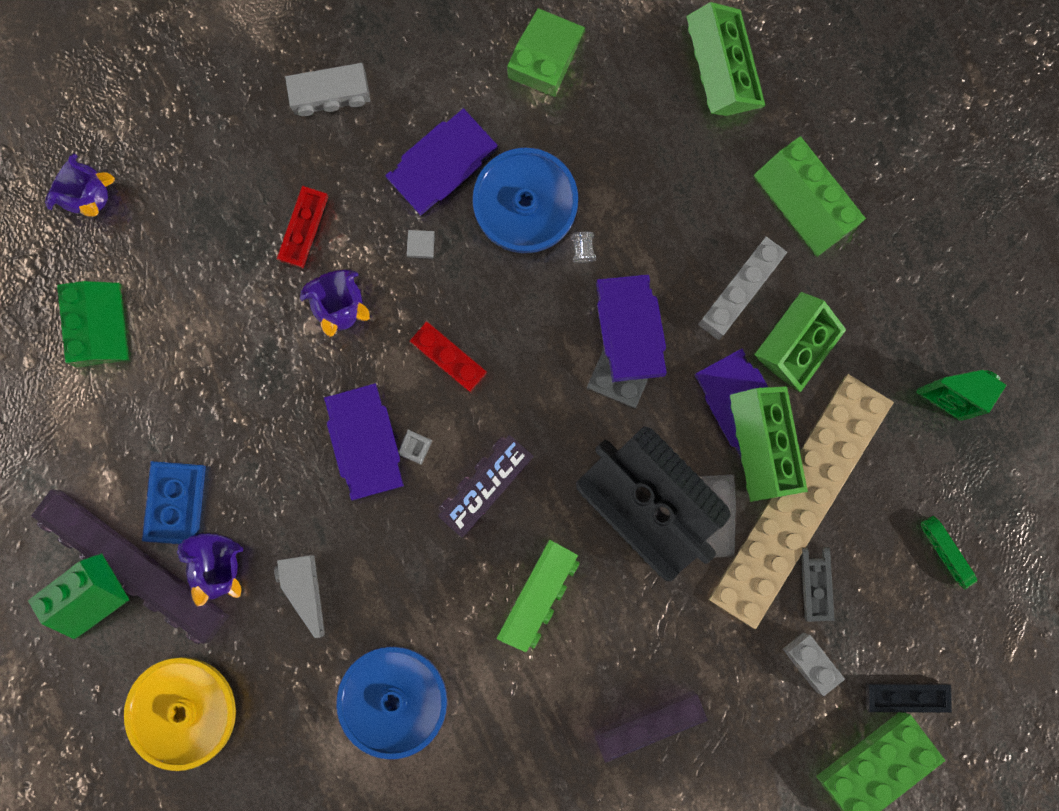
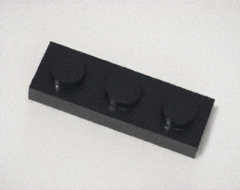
M866 683L867 711L952 713L951 685L948 683Z

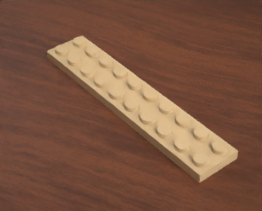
M849 374L844 377L800 449L808 492L769 499L709 597V601L753 629L758 627L800 558L802 548H806L893 405V401Z

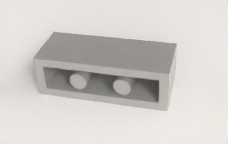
M362 63L285 76L290 107L295 115L309 116L315 111L324 110L332 112L338 110L339 107H360L365 102H371L366 72Z

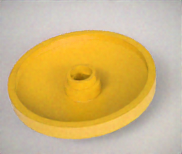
M189 657L164 660L145 670L132 685L124 707L125 730L135 751L148 763L170 771L192 769L215 757L229 740L236 716L234 696L223 675L210 664Z

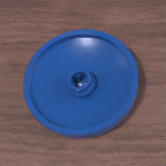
M535 148L512 149L493 158L480 172L473 190L474 214L483 233L496 245L517 253L539 252L558 243L573 225L578 208L577 186L569 169L552 154Z
M399 646L381 647L361 656L346 671L337 693V715L345 735L361 751L381 759H401L424 749L438 734L447 711V691L438 669L428 658L419 652Z

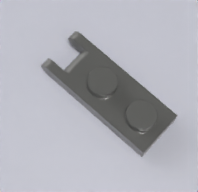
M823 547V558H809L808 548H802L805 621L807 622L834 621L829 547Z

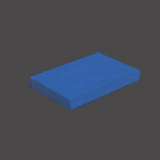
M151 461L142 541L180 544L184 539L199 534L206 466Z

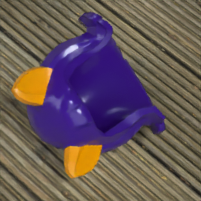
M73 153L55 177L45 198V206L48 210H52L54 205H58L75 214L97 216L98 211L105 207L108 200L106 186L112 184L115 178L107 172L98 173L89 165L77 163L78 155Z
M345 269L328 272L306 283L300 293V300H309L313 315L321 323L322 331L329 337L334 336L337 330H346L352 327L357 319L362 321L370 319L369 310L363 305L361 292L354 282V278L359 276L356 271Z
M202 533L197 536H190L178 545L177 555L181 562L187 563V581L192 589L193 601L197 606H202L208 599H216L224 594L234 598H238L241 595V586L236 580L238 568L236 554L243 552V547L226 536Z

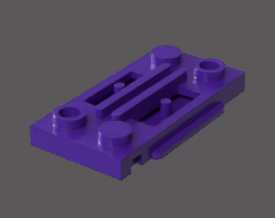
M463 108L447 123L443 121L403 154L401 157L402 161L397 165V168L393 172H388L385 176L421 216L438 200H443L482 166V162L498 149V145Z
M649 275L597 279L596 287L599 299L597 308L604 351L609 359L612 382L665 377L667 373L663 355L666 344L657 297L653 296L652 289H650Z
M740 349L697 372L695 377L705 393V400L730 445L735 447L740 457H742L739 441L736 437L734 414L731 410L730 395L755 388H768V385L757 368L753 369L751 363L747 361L743 349Z
M377 384L324 397L330 419L327 422V427L340 476L346 479L351 500L354 501L403 487L404 484L398 465L400 456L387 408L382 405Z

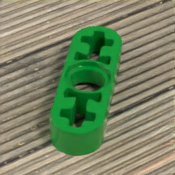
M933 515L921 522L920 525L923 532L955 581L965 590L977 583L975 573L942 523Z

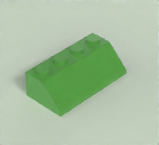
M710 2L687 15L688 31L692 37L695 49L694 55L699 64L700 78L705 88L707 106L711 114L728 116L766 106L741 10Z
M801 136L779 151L753 175L817 257L857 228L866 219Z
M787 386L755 388L731 394V410L734 414L736 437L740 445L741 463L745 471L746 489L750 502L808 492Z
M551 540L548 541L497 636L498 640L524 652H527L529 647L535 648L541 637V634L538 633L541 624L547 625L554 613V610L550 608L555 599L560 601L567 588L563 584L567 575L573 577L580 562L576 561L577 554Z

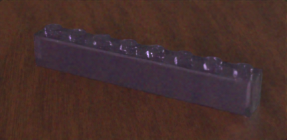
M51 489L31 515L38 521V527L48 533L52 531L59 536L58 541L62 545L70 549L74 547L80 552L79 557L82 560L102 553L118 581L123 584L122 588L125 592L132 596L138 595L145 600L143 602L145 607L153 612H161L166 616L164 620L174 628L181 627L187 632L186 637L196 644L211 642L230 616L209 600L204 605L197 606L192 598V589L187 583L63 491Z

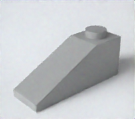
M314 555L277 560L278 566L274 568L276 582H280L281 589L314 638L325 636Z

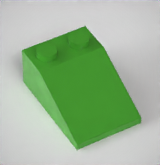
M538 8L517 43L508 63V78L555 97L585 27Z

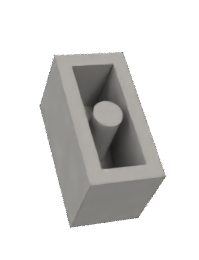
M803 632L783 648V651L816 693L825 696L845 680L811 635Z

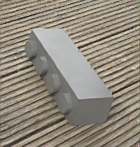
M766 236L698 325L717 340H720L784 258L787 251Z

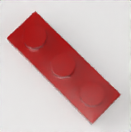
M302 186L277 256L278 261L304 268L329 197L327 193Z
M427 321L410 340L411 344L470 393L487 374V371Z

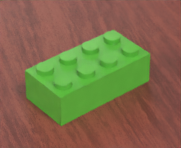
M899 712L816 777L841 811H882L946 760L915 719L906 712Z

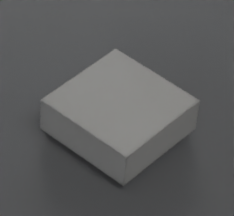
M408 230L407 258L434 259L435 232Z
M407 430L398 453L422 465L432 440Z

